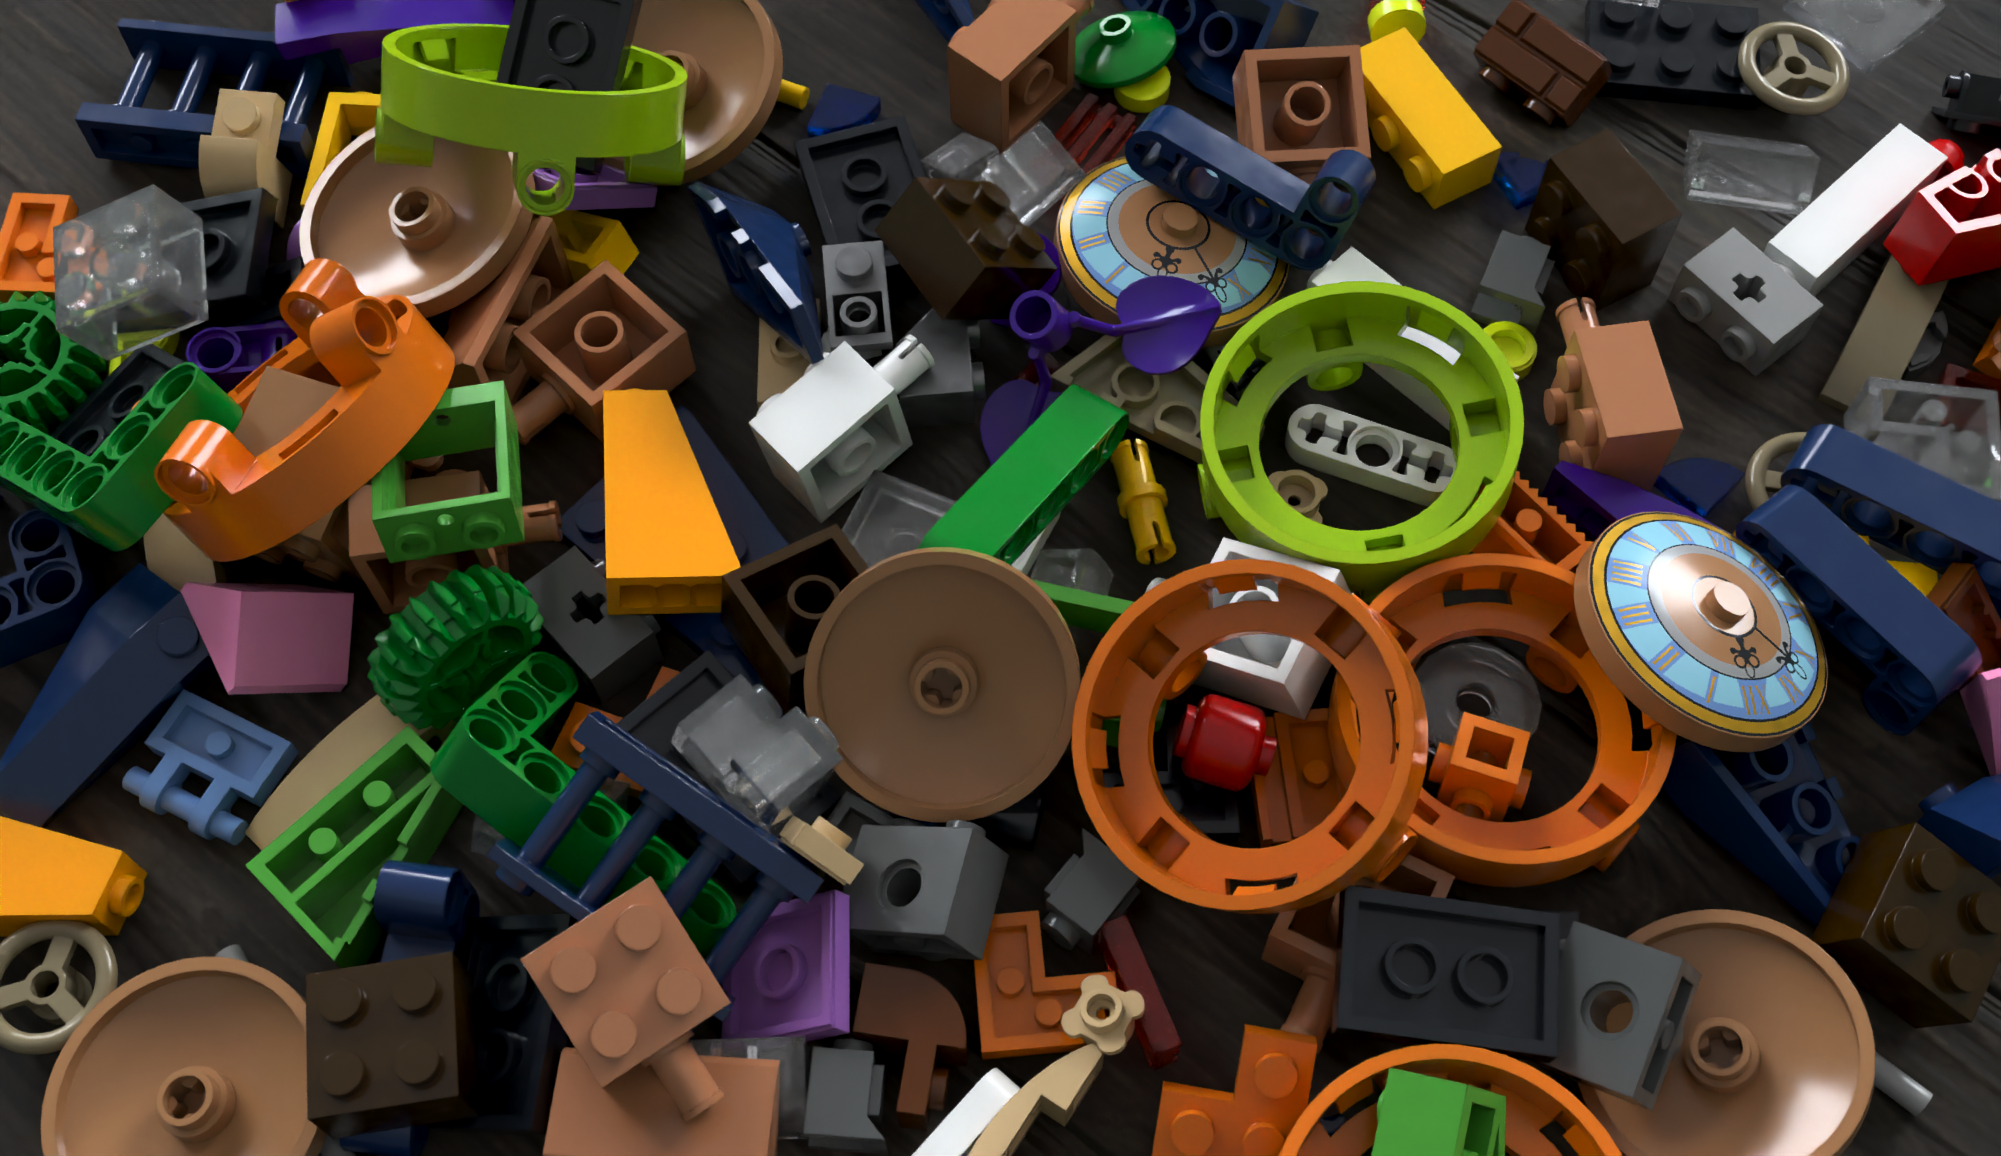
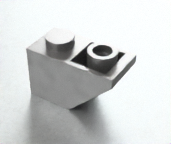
M883 241L823 245L831 352L844 341L856 352L893 349Z
M932 308L896 344L897 347L904 341L907 335L911 334L918 340L915 346L917 347L922 343L935 361V366L926 370L899 394L900 406L907 428L975 423L974 399L986 398L983 362L971 363L970 348L981 347L979 320H942L934 308Z

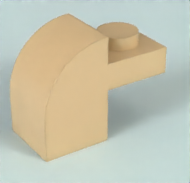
M220 88L212 134L200 135L198 164L203 194L205 198L263 187L278 199L273 228L283 229L293 176L276 158L285 101L277 93Z

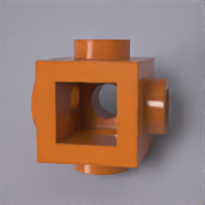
M1464 712L1452 745L1439 742L1434 755L1428 780L1440 784L1436 799L1449 808L1467 816L1494 822L1503 821L1509 806L1521 809L1532 777V770L1522 768L1531 732Z

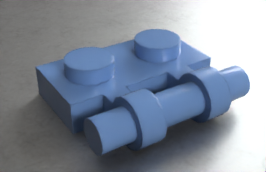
M183 689L144 742L153 753L163 757L152 773L138 766L132 767L124 776L122 787L124 790L138 796L139 803L144 808L158 815L169 812L187 821L191 832L207 840L218 837L232 845H237L244 839L245 831L249 824L247 821L231 814V808L239 796L262 807L299 751L292 742ZM190 772L212 782L201 798L182 789L183 782Z

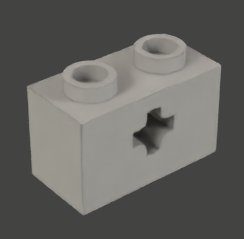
M1734 227L1683 265L1668 296V299L1677 307L1685 319L1696 323L1721 346L1724 353L1730 359L1741 363L1755 377L1805 339L1824 306Z

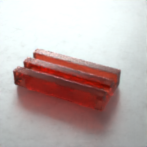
M1089 92L1027 168V181L1064 200L1071 187L1082 176L1099 165L1111 161L1136 131L1137 117L1128 112L1124 117L1118 115L1117 106L1108 102L1103 107L1099 105V97ZM1093 119L1094 121L1089 125V127L1085 130V132L1081 135L1077 142L1072 146V148L1068 151V153L1064 156V158L1059 162V164L1048 176L1047 174L1050 172V170L1055 166V164L1059 161V159L1063 156L1067 149L1072 145V143L1076 140L1080 133ZM1107 127L1112 129L1113 131L1069 186L1063 184V181L1076 165H1079L1086 157L1089 149Z
M1125 915L1104 923L1103 929H1101L1099 949L1109 972L1115 971L1117 989L1123 992L1135 990L1142 995L1145 1002V1013L1141 1018L1135 1020L1134 1031L1150 1068L1153 1067L1154 1070H1158L1177 1062V1055L1180 1053L1179 1048H1181L1182 1042L1127 916Z

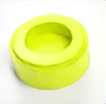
M1383 0L1371 10L1367 22L1372 42L1405 27L1418 43L1426 32L1424 12L1417 0Z
M1164 66L1158 72L1140 82L1114 88V96L1117 102L1127 110L1137 113L1151 112L1153 109L1164 105L1169 97L1170 72Z
M1508 321L1495 322L1486 326L1483 330L1502 351L1513 372L1519 376L1518 381L1527 376L1537 355V344L1533 335L1525 327Z

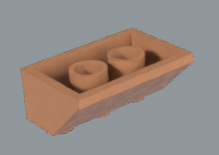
M539 216L533 219L522 245L506 268L483 290L453 308L448 322V330L443 338L454 352L455 366L447 389L504 380L511 405L513 406L517 402L530 374L526 371L512 332L574 284L553 218Z
M564 1047L559 1061L543 1156H778L780 1060L699 1055L719 1089H722L725 1096L697 1116L685 1122L681 1117V1111L670 1094H668L651 1065L643 1068L641 1063H639L603 1088H600L575 1047Z

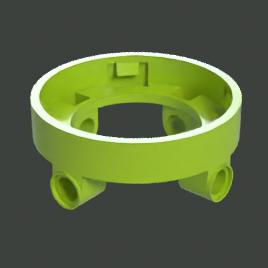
M423 25L394 31L386 35L382 41L380 107H376L375 163L432 167L434 137L482 148L513 152L512 178L518 198L527 210L541 216L558 214L571 203L575 192L576 157H624L626 182L681 186L686 159L683 121L688 75L682 66L667 57L631 45L621 91H571L496 82L509 25ZM539 168H551L559 173L557 183L546 191H536L526 185L528 176Z
M1346 281L1305 289L1287 296L1262 310L1236 332L1216 359L1208 376L1200 411L1202 464H1197L1205 515L1207 520L1221 517L1229 530L1242 543L1339 569L1350 591H1359L1361 600L1370 605L1388 586L1404 575L1442 559L1469 554L1496 524L1511 494L1523 444V404L1513 370L1493 339L1475 321L1449 303L1410 287L1384 282ZM1407 327H1411L1441 340L1461 355L1452 365L1430 348L1411 339L1401 337ZM1257 357L1267 364L1251 380L1236 407L1224 400L1223 392L1231 380L1238 383L1246 369ZM1363 362L1375 363L1411 375L1427 386L1440 399L1450 415L1449 432L1456 469L1450 482L1438 499L1420 514L1405 522L1382 529L1366 531L1344 530L1326 526L1305 517L1293 509L1282 499L1270 483L1264 471L1259 451L1262 426L1270 408L1278 397L1290 385L1305 375L1310 388L1317 391H1333L1347 387L1357 381L1362 375ZM1482 484H1485V485H1486L1485 488L1483 489V491H1482V493L1480 494L1479 498H1478L1477 501L1475 502V500H1476V498H1477V496H1478V494H1479V491H1480V489H1481V487H1482Z

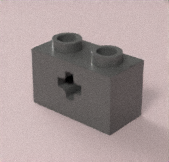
M573 546L523 584L533 595L532 599L539 606L538 612L544 618V622L539 630L543 636L542 638L574 670L578 679L602 706L664 659L655 636L661 631V627L652 614L607 615L606 563L602 559L598 558L591 563L576 546Z

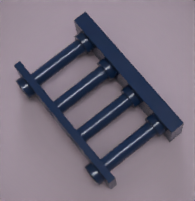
M120 19L117 27L131 53L134 64L117 103L108 105L82 102L75 118L95 158L199 169L200 135L212 134L215 115L198 114L196 112L214 73L242 76L236 90L262 92L267 79L296 82L283 115L276 158L293 174L292 178L307 179L315 144L306 123L321 84L351 87L354 79L348 62L340 48L284 60L275 44V33L168 23L156 20ZM159 68L187 71L171 110L142 108Z
M599 711L589 713L572 736L573 739L585 746V749L580 754V757L584 760L583 764L523 847L505 837L495 843L486 855L500 865L495 874L506 885L527 897H531L534 891H537L572 917L581 921L604 906L664 820L673 821L677 814L680 813L702 830L696 837L700 845L663 895L679 921L723 860L731 862L735 855L738 854L759 869V872L754 877V880L758 883L757 887L704 960L720 986L781 901L789 903L792 897L796 895L808 904L825 879V872ZM622 772L644 788L638 796L642 804L583 886L579 888L547 866L546 862L607 778L615 780L619 773ZM724 989L723 991L731 1003L713 1014L722 1022L732 1011L736 999Z

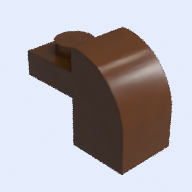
M865 962L853 1026L854 1039L873 1044L874 1052L906 1057L896 1109L899 1126L928 1131L931 1110L944 1111L949 1086L950 1069L939 1067V1062L967 1066V1036L962 1012L952 994L934 978L911 969Z

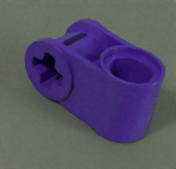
M275 320L257 325L211 327L193 336L187 345L186 357L188 362L197 365L228 394L256 368L298 338V335L284 320Z

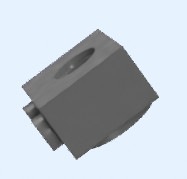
M904 818L893 819L891 825H862L853 857L865 865L851 885L846 883L842 893L849 895L850 939L874 953L915 955L929 961H942L949 958L982 960L1009 855L986 838V831L982 827L963 820H949L946 822L945 827H927L917 821Z
M1573 921L1568 937H1563L1559 940L1558 1057L1550 1063L1533 1062L1546 1070L1652 1111L1669 1064L1680 1049L1684 1034V1023L1702 975L1681 957ZM1621 1003H1632L1633 1017L1628 1027L1621 1032L1608 1033L1606 1021L1611 1009Z

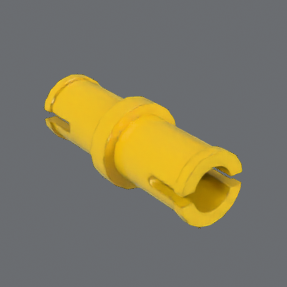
M1130 439L1124 440L1119 443L1114 453L1110 456L1120 489V494L1117 497V506L1120 515L1128 519L1136 549V559L1139 563L1149 565L1151 559L1148 551L1152 549L1154 562L1159 564L1167 561L1176 553V545L1172 540L1164 511L1168 503L1166 491L1162 485L1156 482L1147 443L1143 440L1135 439L1134 446L1137 454L1133 455Z

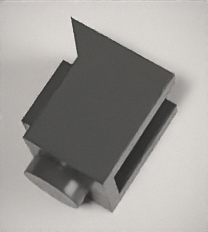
M1502 230L1480 283L1479 293L1469 317L1486 325L1500 321L1517 323L1525 327L1534 337L1545 310L1541 297L1555 261L1547 259L1551 246L1543 244L1532 237L1519 236Z
M1082 828L1081 858L1073 854L1044 889L1046 916L1041 921L1040 926L1051 939L1062 947L1072 950L1077 945L1088 955L1092 956L1140 896L1141 890L1136 886L1141 881V878L1127 868L1107 845Z
M837 1039L832 1041L831 1048L813 1047L803 1129L804 1136L809 1137V1149L889 1155L885 1139L876 1129V1127H882L887 1075L884 1065H877L873 1044L857 1039Z

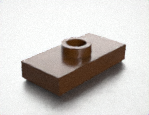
M1952 562L1926 597L1963 629L1976 643L1981 652L1982 663L1980 668L1960 688L1962 690L1980 673L2001 668V619L1974 564Z

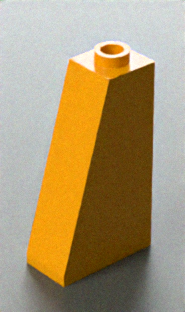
M638 388L603 390L607 615L721 613L722 575L740 568V563L668 391Z
M0 816V937H8L16 930L30 923L42 920L81 921L98 930L103 936L118 935L126 917L131 916L141 903L144 894V880L148 873L124 851Z

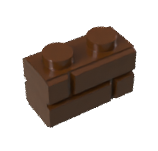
M1512 0L1496 20V24L1487 31L1473 52L1479 66L1482 67L1478 76L1485 83L1505 95L1509 88L1521 94L1527 99L1522 105L1523 108L1537 120L1550 126L1554 119L1568 128L1572 126L1586 109L1589 101L1597 95L1612 74L1609 60L1522 0Z

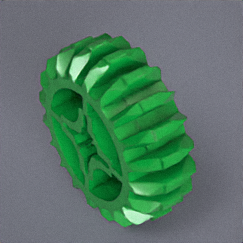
M15 290L7 303L0 301V410L47 435H50L52 429L59 426L102 383L99 377L109 372L106 366L107 361L103 357L106 353L104 343L94 330L95 327L85 314H81L78 309L75 310L62 297L52 300L41 291H38L28 299Z
M475 564L469 567L464 574L454 569L450 571L445 581L439 584L430 581L425 592L417 598L409 597V605L401 613L390 615L389 618L392 624L389 629L378 633L375 637L378 647L367 658L371 665L367 677L374 685L373 689L381 698V703L393 716H398L405 724L411 723L418 730L427 728L430 725L435 729L445 727L451 719L458 723L471 705L523 659L533 653L531 649L540 643L543 636L539 630L544 622V618L538 612L539 606L532 599L533 595L519 580L515 581L510 574L504 573L496 565L484 569L479 564Z

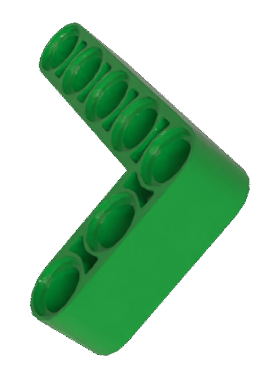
M192 362L179 364L164 374L90 457L0 410V486L108 550L115 552L125 550L135 544L174 501L157 484L154 470L185 426L194 420H208L225 427L233 434L240 424L243 411L239 404Z
M1072 384L941 517L925 535L918 549L931 547L968 549L990 555L1012 565L1114 453L1126 432L1130 419L1129 413L1077 384Z
M547 652L529 654L465 711L430 762L431 772L444 790L501 835L509 838L520 847H523L576 773L537 742L546 733L576 692L579 684L574 670L556 655ZM598 790L548 859L546 865L581 888L632 816ZM654 835L604 905L650 876L664 895L687 863V860ZM709 879L680 920V923L703 959L707 957L737 915L736 906L731 897L719 885Z

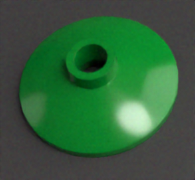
M1148 11L1121 12L1092 23L1076 36L1074 78L1078 82L1090 87L1109 89L1132 85L1152 76L1168 63L1175 52L1177 38L1173 25L1165 17Z

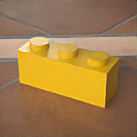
M1404 27L1360 47L1368 126L1378 147L1385 152H1389L1401 167L1411 189L1415 192H1420L1430 206L1436 209L1491 183L1502 149L1501 144L1408 30Z

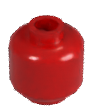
M1209 694L1204 696L1197 706L1186 705L1174 740L1172 756L1181 758V769L1186 777L1237 792L1244 789L1250 783L1254 773L1266 777L1274 757L1277 738L1266 735L1267 720L1262 709L1216 694Z

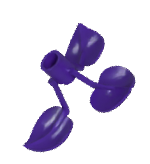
M1036 232L1044 241L1045 253L1058 269L1040 290L1025 292L1014 301L1009 319L988 320L1003 327H1012L1018 336L1031 345L1028 356L1034 361L1039 376V386L1037 387L1032 382L1023 379L1012 380L993 391L987 399L981 415L980 432L991 466L1063 393L1049 392L1052 379L1045 360V354L1061 349L1069 341L1073 328L1080 327L1112 337L1123 336V355L1134 368L1149 375H1167L1181 370L1199 354L1221 316V303L1210 291L1193 281L1174 276L1156 275L1141 278L1120 292L1116 301V310L1122 324L1113 325L1081 316L1077 311L1068 312L1051 297L1058 289L1062 278L1057 248L1046 236Z

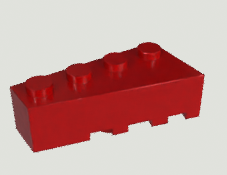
M1998 148L1983 155L1977 165L1971 168L1963 166L1919 190L1884 241L1883 245L1898 261L1902 270L1918 286L2001 267V151Z

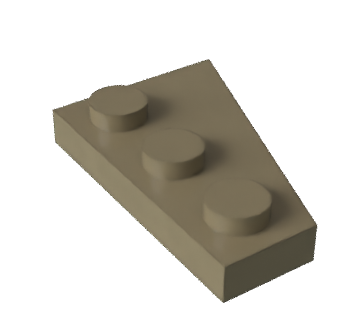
M1104 335L1050 375L1052 379L1051 392H1064L1072 384H1077L1128 412L1130 419L1127 429L1202 464L1200 411L1209 375L1195 362L1191 361L1181 370L1171 374L1149 375L1137 370L1126 360L1122 352L1123 336L1112 337ZM1226 390L1223 392L1224 400L1237 407L1239 402ZM1263 424V426H1262V430H1261V434H1260V440H1262V437H1263V434H1264V430H1265V425H1264V424Z

